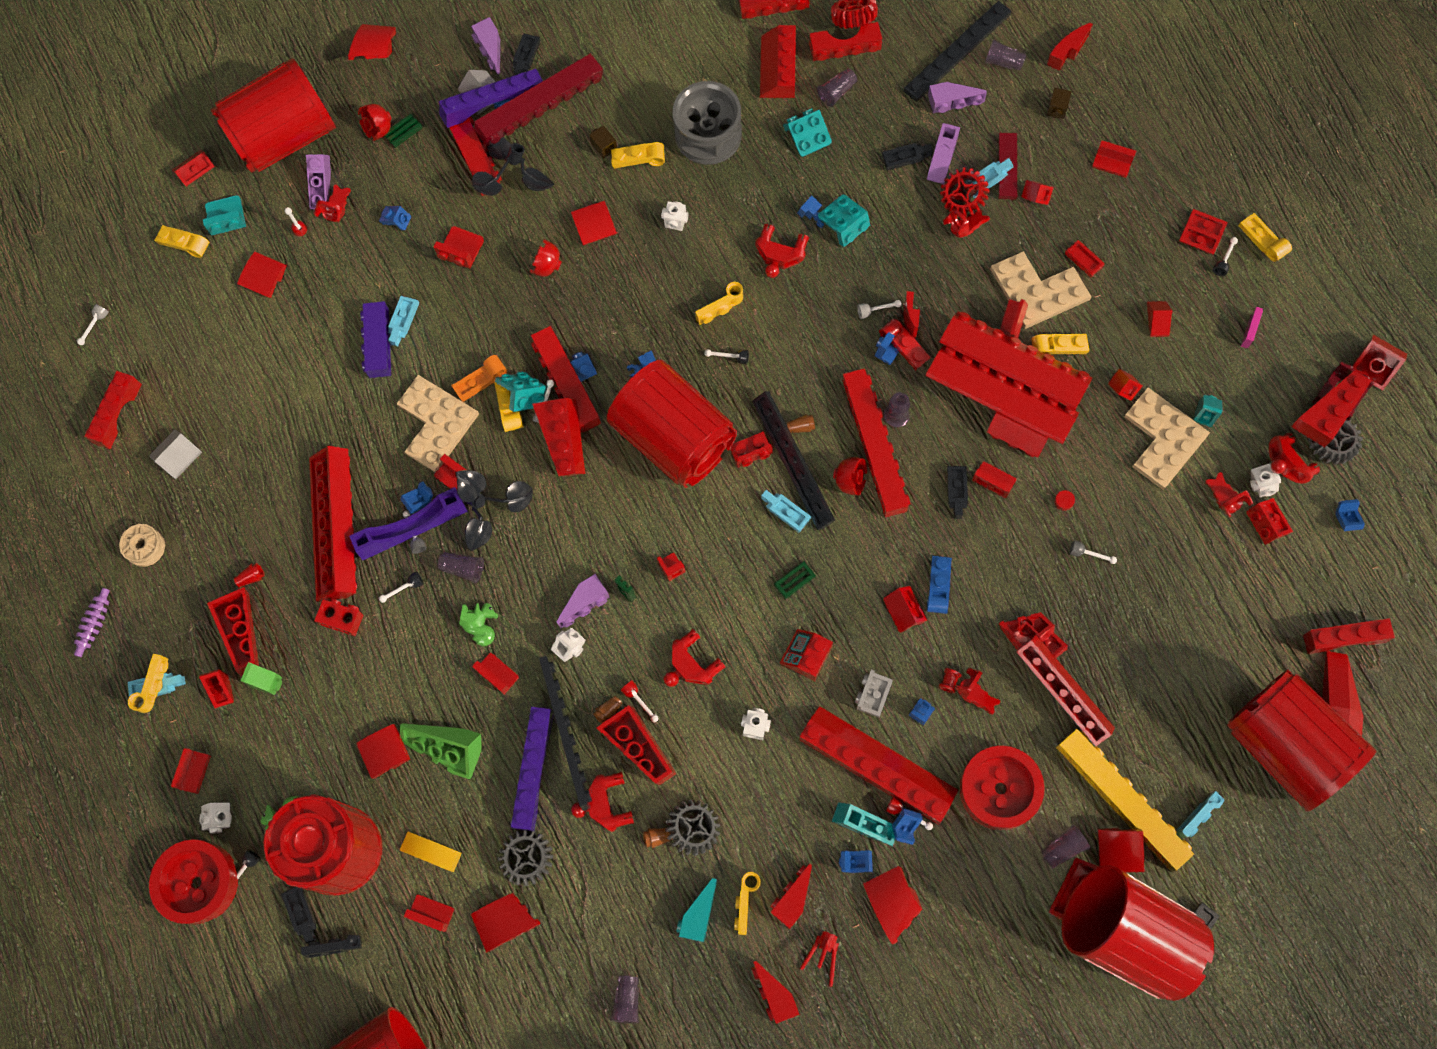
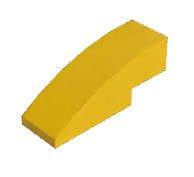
M407 832L400 851L451 872H454L462 854L411 832Z

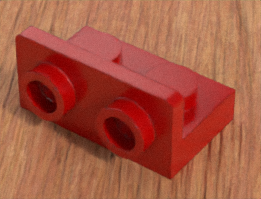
M763 431L734 443L730 451L737 467H747L755 460L768 458L772 454V446L769 444Z
M1274 498L1260 502L1246 511L1265 545L1293 532Z

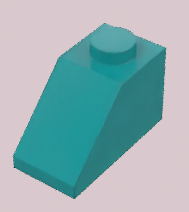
M1203 395L1198 402L1193 420L1196 423L1212 427L1222 414V400L1212 395Z

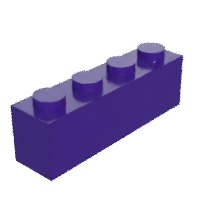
M385 301L364 303L363 311H360L363 322L361 335L364 338V344L361 345L362 354L365 361H362L363 372H366L369 378L391 376L390 341H388L390 337L388 333L389 308Z

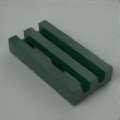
M409 114L391 127L385 138L396 148L423 127L412 114Z
M803 561L775 582L774 587L778 589V592L786 600L816 578V575ZM802 568L806 569L785 586H780ZM808 573L810 574L807 578L801 581L790 591H788L787 593L785 592L788 588H790L792 585H794Z
M619 575L614 579L618 591L629 602H633L636 599L634 589L625 580L623 581Z

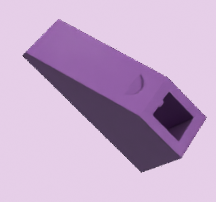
M489 17L471 26L473 30L471 36L475 44L479 43V49L483 57L487 56V63L491 70L495 69L496 73L500 74V37L497 28Z
M944 82L930 85L928 98L933 113H944L951 109H962L965 106L984 103L987 92L983 89Z
M942 124L927 180L944 184V178H946L960 127Z
M306 155L310 209H315L316 203L319 200L329 201L331 177L329 155Z
M596 574L577 586L556 621L560 629L562 627H569L579 616L584 617L591 612L590 609L593 607L602 606L607 602L609 598L608 592Z

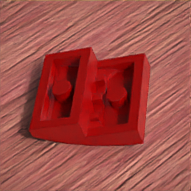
M605 201L571 212L583 246L617 234Z
M1193 209L1179 242L1214 255L1228 222Z
M254 251L247 261L237 284L271 298L277 281L281 282L287 265Z
M907 291L903 310L904 324L906 330L916 340L920 310L913 309L914 292Z
M395 724L389 725L356 743L371 779L379 777L390 769H396L410 760Z
M1098 829L1100 867L1111 865L1124 872H1145L1142 829Z

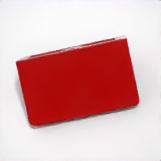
M1101 140L1092 167L1126 178L1136 150Z
M199 150L172 170L183 184L188 186L215 166L204 151Z
M1010 299L1008 301L1000 330L1009 337H1019L1028 307L1024 299H1021L1020 302Z
M443 454L440 458L442 466L436 471L434 477L448 488L456 487L457 489L455 472L466 469L446 454Z
M983 461L972 481L1007 498L1017 479Z
M910 586L898 588L883 598L900 633L914 625L923 624L927 621Z
M489 653L481 663L476 661L472 666L504 695L519 679V676L492 653Z
M184 748L171 787L198 794L211 755Z
M418 894L411 910L407 909L404 917L441 932H446L455 909Z

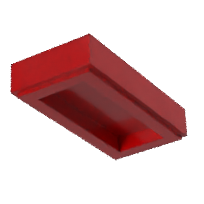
M1079 240L1065 251V255L1090 278L1105 265Z

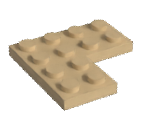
M1024 251L998 262L990 268L1008 301L1010 299L1020 302L1021 299H1024L1027 302L1028 307L1022 324L1024 329L1091 299L1090 293L1074 267L1041 281Z
M418 375L397 402L398 407L425 423L405 450V454L436 473L442 466L440 458L443 454L447 456L451 454L478 417L479 412Z
M1150 388L1145 390L1124 416L1155 439L1136 461L1133 468L1162 490L1167 487L1210 434L1209 431Z

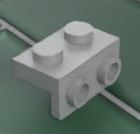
M871 669L870 674L865 673L862 685H865L863 693L858 692L855 703L858 704L857 710L879 718L893 680L876 674Z

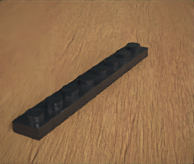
M1000 1L994 4L904 87V92L914 101L920 100L929 91L930 85L937 84L1011 15V10Z
M764 391L752 402L817 530H822L834 522L835 518L770 392Z
M547 656L540 657V664L581 809L585 811L591 809L589 802H592L590 791L585 790L586 776L584 771H580L578 765L582 762L579 752L575 753L573 747L577 744L574 734H570L568 727H571L569 716L565 715L563 711L566 708L564 698L560 697L558 693L561 690L559 680L555 679L553 675L556 672L554 662L549 661Z

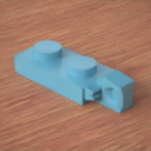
M1008 158L1002 163L999 161L993 162L981 170L980 176L984 175V181H987L989 184L986 188H991L1008 175L1007 172L1013 168V164ZM966 180L964 182L965 184H977L972 180ZM977 191V193L974 194L972 197L976 198L979 191Z
M400 296L388 326V333L390 334L388 341H390L391 345L398 347L401 337L405 338L419 305L418 300Z
M765 490L761 495V499L767 503L766 507L769 511L798 533L801 532L811 519L809 514L782 494L776 493L772 495Z
M164 673L162 688L157 696L175 691V687L186 684L185 677ZM145 678L128 682L129 697L133 693H141Z
M1216 791L1212 792L1176 830V834L1180 838H1191L1198 831L1197 827L1199 824L1206 822L1212 814L1210 812L1214 808L1221 807L1224 798Z

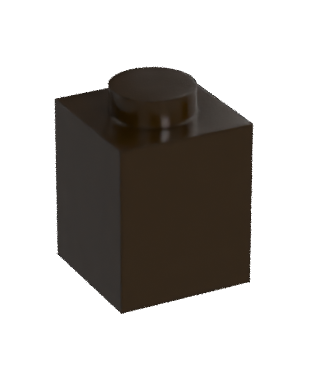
M1054 87L1047 115L1053 118L1064 119L1072 91Z
M604 125L594 129L589 135L591 145L603 159L611 154L612 149H617L616 139Z

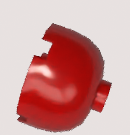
M372 103L358 109V115L361 114L362 120H359L360 125L368 138L373 137L372 141L384 137L389 132L391 115L382 106Z
M543 239L542 242L545 245L544 247H539L532 263L535 268L534 270L530 269L529 272L540 277H547L554 270H559L562 261L559 260L560 252L556 245Z
M849 457L842 460L838 467L834 469L833 478L842 492L849 495H861L866 484V480H863V474H867L865 459Z

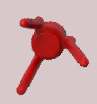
M822 931L821 936H817L814 945L800 966V970L805 968L818 946L822 950L817 965L818 969L822 967L826 953H831L832 950L829 986L832 987L836 953L839 945L836 943L838 937Z

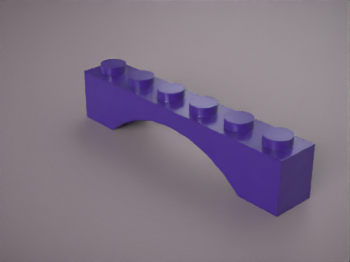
M533 69L439 101V115L447 128L463 123L480 109L499 101L514 99L543 80L538 71Z
M456 487L437 495L432 502L417 513L388 525L365 528L350 535V539L356 553L362 560H365L468 511L464 502L459 498Z
M531 707L511 828L514 830L535 831L543 762L554 718V712L551 709Z

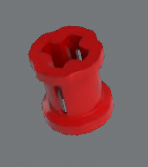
M945 668L942 683L938 685V688L954 694L956 691L955 685L962 674L956 670Z

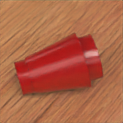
M258 563L250 564L234 577V582L240 588L261 581L265 574Z

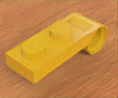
M660 142L611 150L612 166L614 169L649 163L652 166H661L665 163L664 145Z
M1255 213L1238 225L1273 262H1277L1292 251L1290 242L1285 238L1278 239Z
M163 225L154 240L160 245L187 251L196 258H202L210 243L200 235Z
M738 282L729 283L726 287V296L697 310L695 316L698 324H707L714 317L728 313L732 307L741 303L743 300L742 285ZM732 292H738L739 294H737V295H732L731 293H732Z
M1040 334L1031 338L1032 346L1044 354H1087L1089 352L1087 334Z
M494 382L505 432L524 428L520 411L513 412L509 409L511 391Z
M157 654L152 655L141 693H133L129 697V708L141 713H147L153 708L155 698L162 688L163 675L168 669V658ZM143 699V704L139 707L138 703Z
M748 872L743 876L740 896H736L735 909H739V917H735L734 930H738V935H747L749 892H755L760 887V878L754 872ZM750 876L757 879V885L753 888H749L745 884V880Z

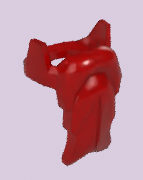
M334 185L333 195L330 196L328 202L317 201L314 215L318 217L322 213L326 220L339 223L345 214L346 199L351 189H340L338 185Z
M953 209L943 219V224L951 223L950 229L952 234L962 238L973 233L979 226L989 221L990 217L982 215L980 210V212H976L971 217L966 218L961 212Z
M1222 472L1218 473L1215 479L1205 481L1212 489L1214 497L1218 500L1219 508L1228 517H1231L1232 513L1242 507L1243 501L1249 506L1253 504L1248 491L1246 490L1240 494L1233 491L1231 486L1225 482Z
M968 667L966 673L971 678L962 681L960 686L957 685L955 689L965 701L973 703L993 715L995 712L994 706L999 705L1001 701L988 695V692L981 689V686L977 684L983 672Z

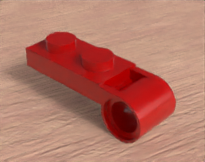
M892 319L879 330L880 336L884 338L888 332L895 335L891 343L915 371L931 358L898 320Z

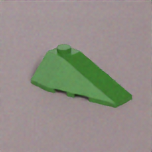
M404 723L400 725V736L405 745L420 754L425 753L432 757V762L436 764L440 762L448 767V772L467 779L472 777L482 751L480 733L462 728Z

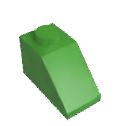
M248 662L241 682L253 689L275 695L276 691H279L281 688L282 677L277 673Z

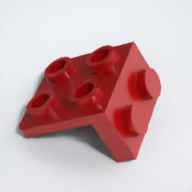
M453 226L444 243L436 241L433 248L440 259L470 269L484 242V238Z

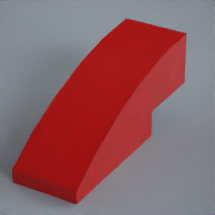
M1085 24L1063 38L1051 52L1047 65L1060 71L1067 58L1074 60L1090 35L1093 24Z

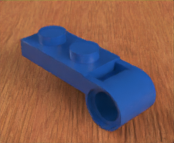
M932 556L927 612L947 614L952 558Z

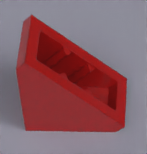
M1166 301L1147 302L1150 337H1169L1172 309Z
M217 669L199 675L214 708L234 703L228 674Z

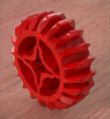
M838 0L831 7L833 23L835 26H839V28L844 27L845 29L858 28L859 26L870 24L875 20L878 13L876 0Z
M963 167L962 172L956 169L955 175L949 173L950 179L944 178L946 184L941 185L944 191H941L940 195L943 197L941 202L945 203V209H949V212L956 209L966 217L967 212L971 216L974 215L973 210L975 209L977 212H980L979 205L985 206L983 200H988L989 197L986 194L990 190L986 188L989 184L987 181H984V175L980 176L978 170L974 173L973 168H970L967 172L966 168ZM964 180H972L977 184H965ZM958 183V188L952 191L953 187ZM962 186H964V188H965V190H966V192H967V194H966L967 199H966L965 196L962 194V193H963V192H962V191H963V187H962ZM979 191L977 197L971 202V197ZM963 200L966 205H958L953 201Z

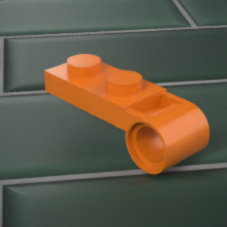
M497 355L488 357L483 363L484 366L452 385V388L462 402L493 384L496 377H501L507 373V369Z

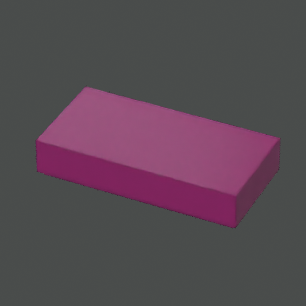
M1256 307L1252 312L1241 347L1249 348L1254 341L1263 313L1262 308Z

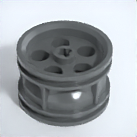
M713 81L697 82L680 92L673 105L675 139L680 152L689 160L704 165L717 164L730 158L739 148L742 139L741 105L736 94L729 87ZM711 110L720 112L715 118L708 115ZM697 115L700 117V121L697 123L692 122L689 117ZM722 125H730L726 130H720Z

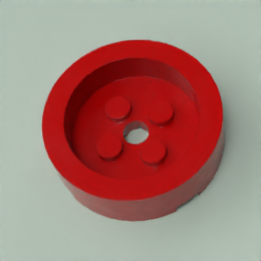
M993 746L980 751L966 765L960 778V798L965 810L977 823L993 830H1010L1023 825L1038 812L1044 798V780L1038 765L1029 755L1010 746ZM996 784L1005 785V794L1000 795L995 791Z
M186 840L169 847L157 859L149 879V893L156 910L166 919L181 924H203L219 917L232 903L238 888L237 872L232 856L221 846L201 840ZM196 877L201 878V885L198 888H194L192 881Z

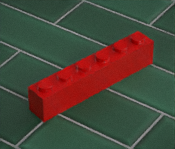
M472 116L463 123L449 127L472 177L475 173L482 171L491 174L495 178L499 172L498 170L494 171V161L491 156L487 157V147L484 142H480L479 139L481 138L472 126L474 125Z
M549 326L532 334L533 342L530 344L535 353L539 352L541 357L538 359L542 367H547L549 371L546 373L548 379L553 380L557 386L554 390L558 398L576 399L580 432H586L600 425V418L552 327Z
M1034 635L1020 646L1016 651L1095 746L1113 734L1115 727L1037 635Z

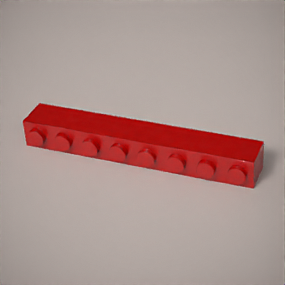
M865 368L843 374L842 382L884 516L886 518L905 513L908 510V505H910V499L903 490L905 484L903 477H899L897 471L899 470L898 461L893 459V445L891 442H888L886 437L888 436V430L881 421L883 415L881 408H877L876 392L872 391L870 386L872 385L871 376L866 374Z

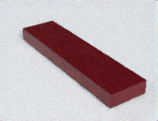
M999 133L998 161L1002 163L1009 158L1013 168L1007 172L1008 175L998 182V199L1017 200V133Z

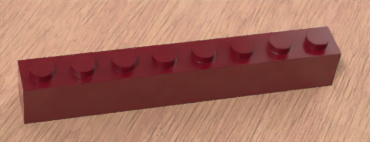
M590 53L474 121L475 131L486 146L496 144L505 135H511L515 129L520 126H526L532 119L541 117L547 110L555 109L559 103L564 100H570L574 94L583 92L589 85L597 84L602 78L603 69Z

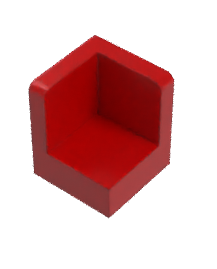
M1026 180L1021 197L1048 205L1054 187Z
M1118 369L1108 383L1117 394L1132 401L1143 386L1134 376L1121 369Z
M671 553L663 559L660 556L657 557V562L668 581L686 572L683 563L679 561L675 553Z

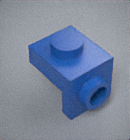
M386 206L382 211L379 222L383 225H396L400 230H406L411 215L401 206Z
M890 332L887 333L885 338L881 336L876 344L878 350L874 355L888 365H891L899 352L890 345L895 336Z
M580 351L572 355V359L569 361L580 382L597 374L586 352L582 353Z
M420 482L417 489L402 495L400 500L412 514L426 507L431 502L433 493L430 487L426 486L424 482Z
M1358 499L1340 501L1335 515L1343 531L1361 530L1364 528L1365 523L1358 512L1360 504Z
M907 809L901 811L892 825L897 841L911 845L914 844L913 833L923 820L921 813Z
M841 851L839 865L842 872H873L872 851Z

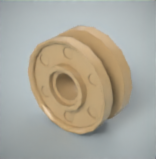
M137 524L131 526L123 533L120 538L119 548L124 558L131 563L146 567L160 560L165 550V541L162 535L153 527L147 524Z

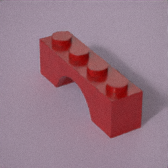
M879 23L865 24V26L860 27L859 32L854 37L845 40L834 38L827 30L810 33L809 45L813 61H824L830 58H841L847 55H858L860 53L881 50L882 36Z
M116 371L84 436L93 444L111 449L118 435L117 419L119 413L127 402L135 400L142 385L134 376Z
M1389 618L1313 629L1305 633L1303 638L1307 653L1314 654L1351 645L1365 644L1368 646L1387 643L1394 639L1395 635Z

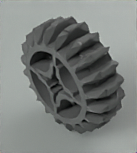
M1348 419L1325 448L1310 438L1307 441L1312 442L1309 448L1315 449L1313 455L1318 453L1320 455L1319 460L1325 458L1326 464L1330 463L1331 460L1334 465H1337L1339 462L1344 464L1347 461H1351L1359 453V449L1362 447L1360 442L1363 437L1358 436L1361 430H1356L1357 424L1352 425L1350 423L1351 419ZM1344 444H1348L1347 450L1340 451Z
M689 800L687 804L683 801L680 803V807L676 805L673 808L674 812L671 811L668 814L671 819H667L666 824L670 825V827H667L665 831L671 832V835L667 839H674L675 842L671 845L675 847L678 844V852L685 849V855H689L692 851L693 856H697L698 852L704 854L706 849H712V844L717 842L715 837L719 836L720 832L715 829L719 828L720 824L714 822L718 819V816L712 817L711 815L714 809L706 810L708 804L705 803L701 807L699 800L696 801L695 805L692 800ZM687 812L697 814L693 819L681 816ZM702 819H704L707 825V832L702 826ZM694 822H696V823L694 824V825H695V827H694V830H695V831H693V832L690 834L691 828H692L691 825H692ZM678 823L679 826L684 830L683 837L679 832ZM693 836L704 839L702 843L695 844L689 842Z
M524 830L523 836H521V833L517 831L516 839L510 835L508 838L511 842H503V845L507 847L506 850H499V852L504 854V857H498L499 861H504L499 868H507L503 872V876L506 877L511 874L508 880L512 882L516 878V885H520L523 880L524 886H528L529 879L535 885V877L542 881L544 878L541 873L549 874L545 867H552L553 864L547 862V859H553L554 856L547 853L553 849L551 846L545 848L549 841L545 839L541 842L543 839L542 834L536 837V831L532 830L529 836L528 831ZM525 841L533 842L531 845H528V847L524 850H520L516 847L518 844ZM537 846H539L542 854L541 863H538L534 858ZM512 852L517 856L515 869L512 868L510 862ZM518 852L526 855L527 853H529L528 857L534 863H531L529 861H525V863H523L524 859L520 854H518ZM527 866H532L536 868V870L530 874H519L520 871L524 870V868Z

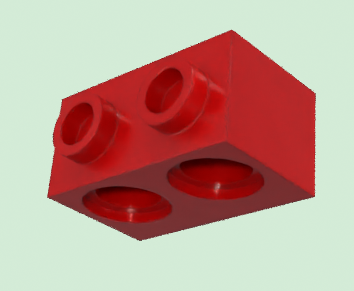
M323 599L314 621L320 626L356 636L364 615L354 605L348 604L346 607L335 599H330V601ZM334 610L333 616L327 617L328 612ZM352 615V620L345 623L346 617Z

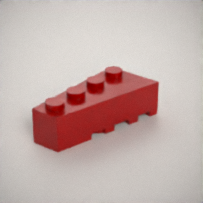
M1354 370L1299 417L1291 427L1325 448L1334 439L1372 380Z
M628 705L596 727L655 784L661 785L676 775L675 770L634 707Z

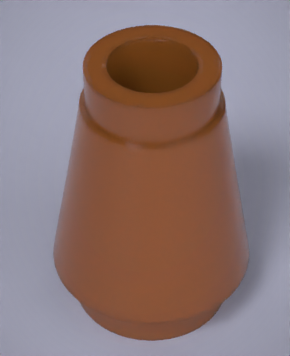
M805 414L787 422L790 433L811 432V430L816 429L813 415Z
M613 696L597 707L593 715L602 724L616 714L622 702L619 698Z
M648 828V831L643 832L646 848L651 847L653 849L671 841L667 839L671 832H666V828Z

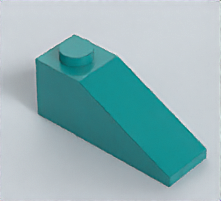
M838 802L831 822L893 846L895 836L892 823L851 804Z
M711 879L683 915V920L679 919L676 932L680 933L679 937L699 942L705 941L717 879Z

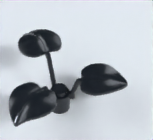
M504 137L496 144L488 146V152L493 158L506 161L497 176L493 178L491 174L481 171L475 173L472 178V186L478 192L489 196L497 195L502 189V185L497 180L508 163L511 165L520 163L521 173L524 175L522 182L529 189L543 191L553 187L554 183L535 168L528 167L524 170L525 159L522 158L525 151L524 147L518 143L511 144Z
M472 470L455 472L459 498L472 506V511L478 516V519H470L465 527V543L468 550L473 551L483 546L491 538L492 526L489 521L483 520L482 515L477 510L485 505V500L502 503L508 502L509 511L520 512L529 505L532 499V487L523 481H514L506 489L507 499L487 497L480 494L486 488V479L481 473Z

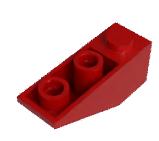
M811 864L807 867L803 865L796 873L799 876L794 883L790 881L783 890L785 895L781 899L777 897L770 906L773 909L770 913L788 929L794 925L803 913L812 869Z
M754 961L755 966L751 967L755 980L760 979L762 987L758 989L762 1000L767 999L769 1008L766 1011L770 1021L775 1020L777 1024L800 1015L792 993L757 961Z

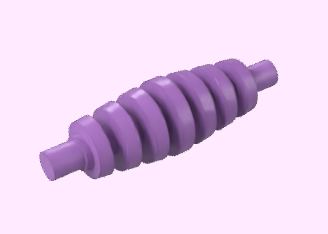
M102 588L99 596H94L92 599L96 604L90 603L88 606L93 611L86 610L84 613L90 616V618H81L80 621L87 625L79 624L78 628L84 632H77L76 634L81 639L80 641L75 639L74 644L77 646L74 653L75 656L82 657L84 650L91 647L88 641L94 642L95 640L91 634L98 635L100 632L94 629V627L102 628L103 626L97 620H105V616L100 613H107V609L103 606L109 605L107 596L110 590Z

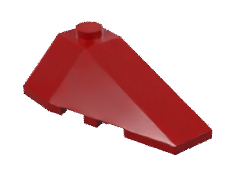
M1326 651L1322 699L1362 736L1363 713L1348 655Z

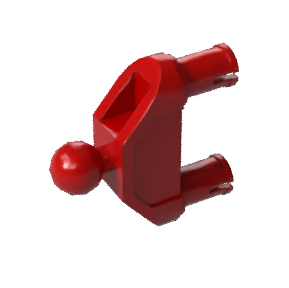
M764 224L760 237L755 241V246L760 256L768 265L765 268L766 275L769 278H775L779 274V268L786 269L804 260L806 256L804 250L809 237L804 235V238H802L803 234H798L794 247L770 241L775 229L774 226L770 225L768 229V224Z
M1292 433L1273 437L1268 447L1272 462L1270 464L1272 472L1282 474L1289 480L1300 484L1311 481L1313 476L1320 472L1319 466L1314 468L1318 465L1317 463H1311L1307 466L1291 447L1295 442L1294 436L1289 438L1293 435Z
M692 628L684 637L673 641L672 665L676 671L666 673L664 683L669 687H674L678 684L679 677H682L688 683L709 685L713 677L726 667L723 662H720L719 658L705 669L699 666L687 652V648L700 639L698 633H695L696 631Z
M622 771L608 776H604V774L597 775L589 788L592 802H589L591 809L583 811L579 802H576L571 808L572 815L576 818H582L586 812H589L592 819L610 832L617 830V827L634 824L631 811L613 815L606 790L609 787L625 784Z

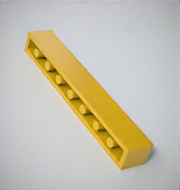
M1076 729L1056 748L1131 829L1143 830L1144 843L1171 872L1177 871L1194 855L1191 851L1192 847L1188 842L1181 840L1176 835L1177 831L1173 826L1166 824L1161 819L1162 815L1158 810L1152 809L1146 803L1147 799L1143 794L1137 793L1132 788L1133 784L1130 780L1122 777L1117 772L1118 768L1111 761L1108 762L1103 757L1104 753L1097 746L1094 747L1089 742L1090 739L1083 731Z

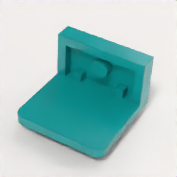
M812 108L802 112L803 116L797 118L795 115L786 119L787 123L783 124L785 131H790L800 156L808 155L830 145L832 142L820 109L814 111Z
M844 194L818 214L822 222L837 232L839 244L843 247L851 243L870 226L868 211Z
M238 195L205 204L207 218L203 219V223L211 236L246 227L242 202Z
M517 372V374L513 375L503 374L501 377L495 378L497 384L511 391L509 409L513 412L533 409L532 404L544 401L546 385L539 382L538 379L530 377L526 372Z

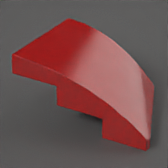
M362 24L353 38L348 60H354L356 56H363L366 59L388 58L392 53L391 39L396 34V27Z
M1041 612L1031 614L1028 617H1018L1017 620L1001 621L999 623V627L1017 650L1034 635L1040 638L1056 658L1068 649V645L1054 633L1055 625Z
M900 866L863 884L874 912L891 944L897 943V938L903 930L911 925L912 920L922 910L916 891L909 887Z
M513 893L471 914L486 953L541 924L538 919L531 917L527 912L528 908L521 904Z

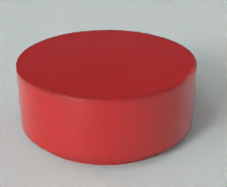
M1067 490L1060 491L1055 497L1056 507L1063 511L1071 509L1075 503L1074 495Z

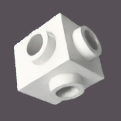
M668 201L666 208L662 210L661 218L664 219L665 228L682 231L684 223L688 221L689 213L686 212V205L680 202Z
M1270 463L1251 469L1250 485L1254 492L1257 491L1259 497L1271 496L1279 491L1281 479L1279 474L1272 472Z
M570 628L565 632L561 631L557 635L551 650L566 662L573 656L578 657L583 651L582 646L586 640L577 631Z
M753 708V711L748 710L747 715L743 714L741 726L744 727V737L763 740L765 731L769 732L771 720H768V714L764 713V710Z
M208 803L201 806L199 820L202 830H209L210 834L222 833L223 829L229 828L232 820L230 803Z

